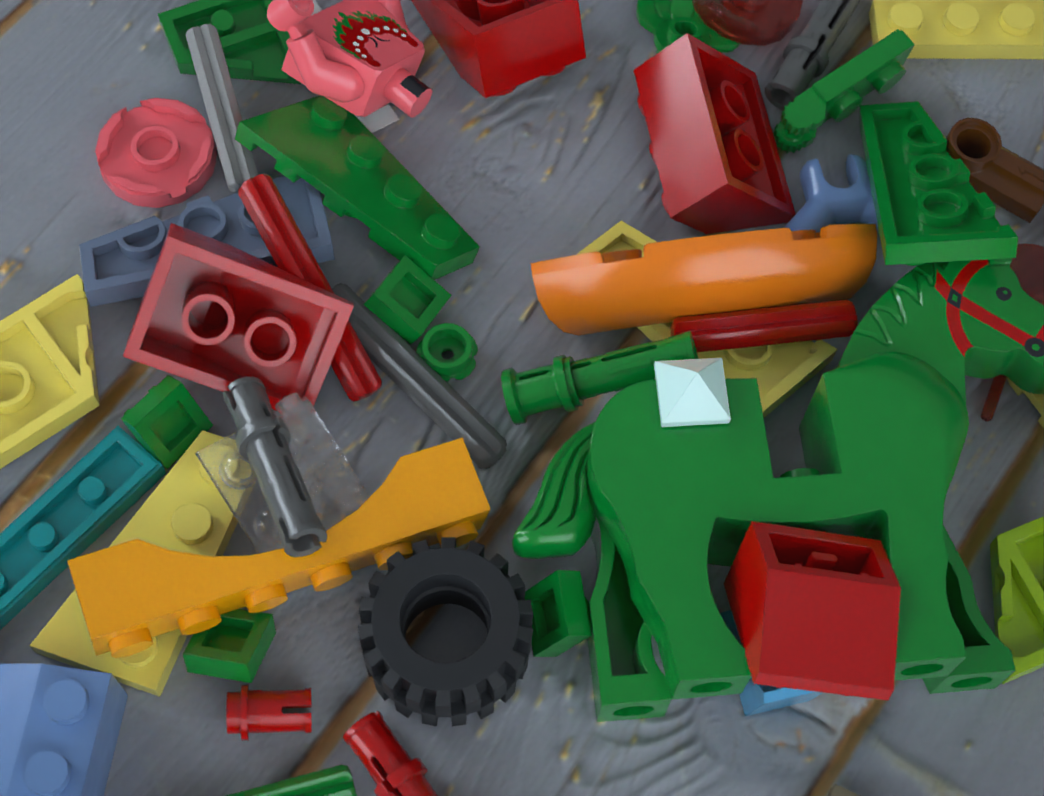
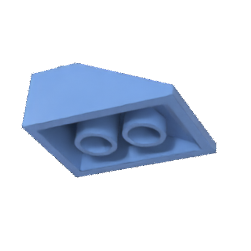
M0 663V796H104L128 694L112 673L48 664Z

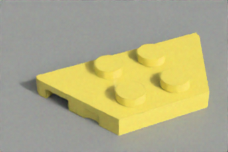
M78 274L0 321V469L100 406L89 302L84 291V283Z

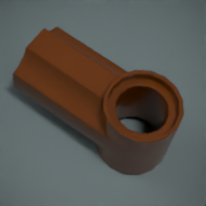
M978 118L959 120L946 136V151L953 159L961 158L970 171L969 182L977 193L986 192L993 203L1031 223L1044 204V169L1003 147L1001 136L987 121Z

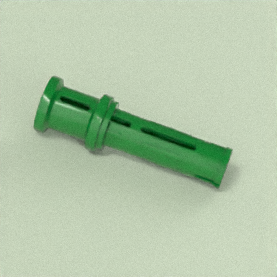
M687 331L666 339L607 352L606 354L574 361L571 356L560 355L553 358L552 364L517 373L513 368L505 369L501 372L502 390L513 423L520 425L526 423L530 415L562 407L567 412L577 411L579 406L584 405V399L613 391H621L641 381L655 379V361L699 358L692 333Z

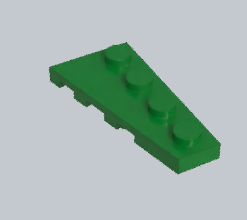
M319 95L239 122L235 136L236 141L250 151H253L258 146L277 160L274 169L293 183L302 178L325 195L322 204L338 216L343 217L346 215L360 220L370 228L368 238L399 261L406 255L434 280L474 262L480 246L354 114L324 96Z

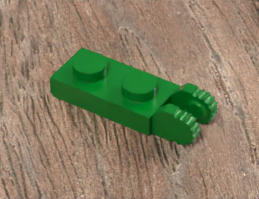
M897 29L814 83L812 87L795 97L793 102L789 101L788 105L784 106L779 124H776L773 135L776 146L781 149L780 151H786L787 154L788 152H793L794 154L795 151H800L802 147L805 148L813 143L817 128L824 122L833 118L838 123L850 116L863 102L862 97L873 90L882 94L891 89L906 73L903 65L915 45L903 30L899 31Z

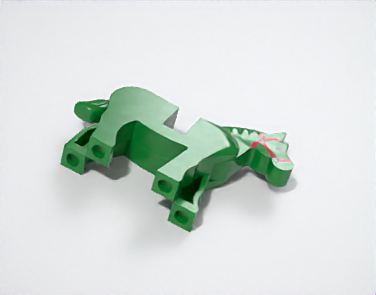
M1011 258L934 262L918 265L899 279L869 309L856 327L837 368L823 373L800 423L799 433L806 468L787 471L780 475L779 478L773 477L757 378L725 379L731 418L728 424L661 427L656 379L632 384L619 391L606 403L595 422L582 428L566 441L550 461L535 502L514 533L512 549L515 555L527 559L568 557L575 555L585 545L590 536L592 538L596 553L597 570L595 588L588 606L592 636L587 638L597 722L664 717L673 699L732 695L743 692L751 678L745 657V649L729 630L718 611L710 589L707 564L731 567L751 521L881 540L901 586L894 681L922 678L929 693L935 694L994 689L1016 671L1011 650L998 639L984 620L977 605L971 576L943 525L946 495L969 428L965 376L988 379L998 375H1005L1016 386L1026 392L1044 394V305L1034 300L1022 289L1017 275L1010 268ZM652 636L658 645L665 675L654 659Z

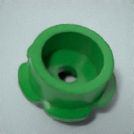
M442 323L432 327L418 344L416 353L448 382L452 378L463 380L473 372L476 367L474 356L478 353V347L473 337L464 328L452 323ZM450 351L453 353V357L451 359H444L442 353Z

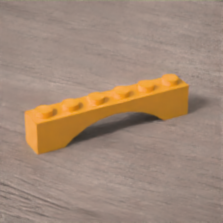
M462 437L401 456L383 484L355 512L326 531V542H320L322 547L310 555L292 557L288 556L284 549L281 548L254 555L204 556L172 551L140 539H134L67 560L96 656L111 652L113 658H122L148 649L153 645L152 637L176 629H180L181 635L200 633L218 625L222 621L220 617L222 614L246 606L249 613L263 612L287 601V593L313 585L314 591L317 592L333 589L350 581L353 578L352 571L373 564H377L379 570H388L387 559L398 551L405 559L413 556L412 544L426 540L428 546L439 543L441 547V537H456V547L462 546L478 536L477 530L482 528L491 508Z

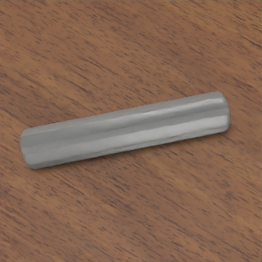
M204 24L200 27L190 28L186 33V38L227 186L231 192L237 193L242 186V182L257 176L258 172L252 151L235 140L239 122L243 121L217 28L211 24Z

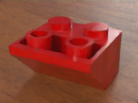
M751 521L723 585L742 647L745 649V657L753 683L778 688L888 701L894 691L901 586L881 540Z

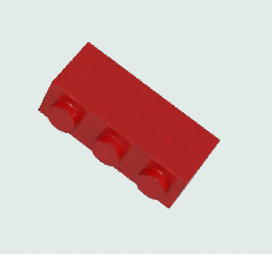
M688 33L633 70L639 91L637 97L638 106L646 119L651 139L649 151L658 167L663 188L661 195L662 204L671 219L702 233L711 234L788 223L796 215L755 72Z

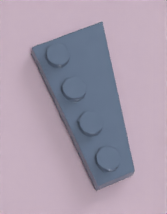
M284 175L272 179L317 262L335 260L321 192L302 178L295 183ZM238 192L214 202L207 195L186 203L187 208L180 215L165 221L152 216L79 244L84 291L90 307L144 297L171 223L229 244L276 267L277 265L240 199Z

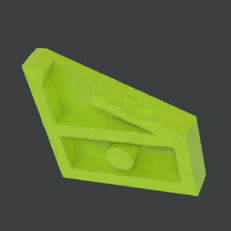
M1044 516L999 534L990 543L995 635L1011 650L1016 670L1002 684L1044 667Z

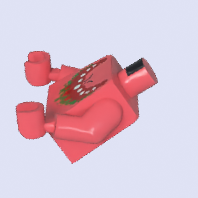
M273 0L269 4L267 9L268 21L277 30L288 31L290 36L286 40L288 51L281 70L304 84L312 93L324 96L359 117H366L385 105L392 103L413 118L420 114L430 101L432 89L415 77L425 53L424 46L410 32L400 0H343L313 15V0Z

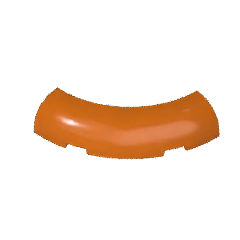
M836 224L824 226L820 229V232H816L813 229L791 231L789 228H777L647 243L643 248L644 257H642L641 249L613 251L602 254L595 251L531 263V272L537 298L549 320L563 332L580 336L670 323L675 318L682 316L850 299L867 282L876 262L877 229L876 224Z

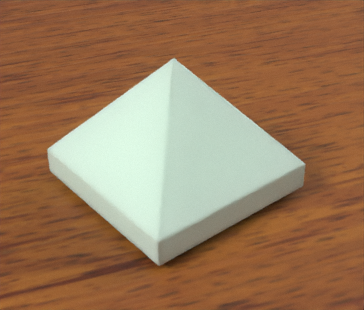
M722 358L655 361L654 370L661 427L730 423L731 418Z

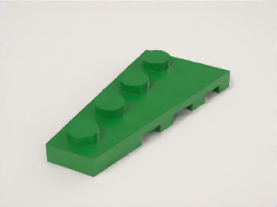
M919 101L859 106V128L885 265L905 264L917 266L934 262L1016 258L1018 236L1009 224L1001 226L995 218L996 206L986 192L977 193L969 182V169L961 158L953 159L946 151L947 139Z

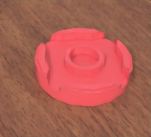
M151 98L140 101V107L133 108L128 112L125 107L113 114L100 130L95 152L102 178L117 197L135 206L166 207L182 203L201 191L213 175L217 150L212 131L206 124L205 118L197 109L179 100Z

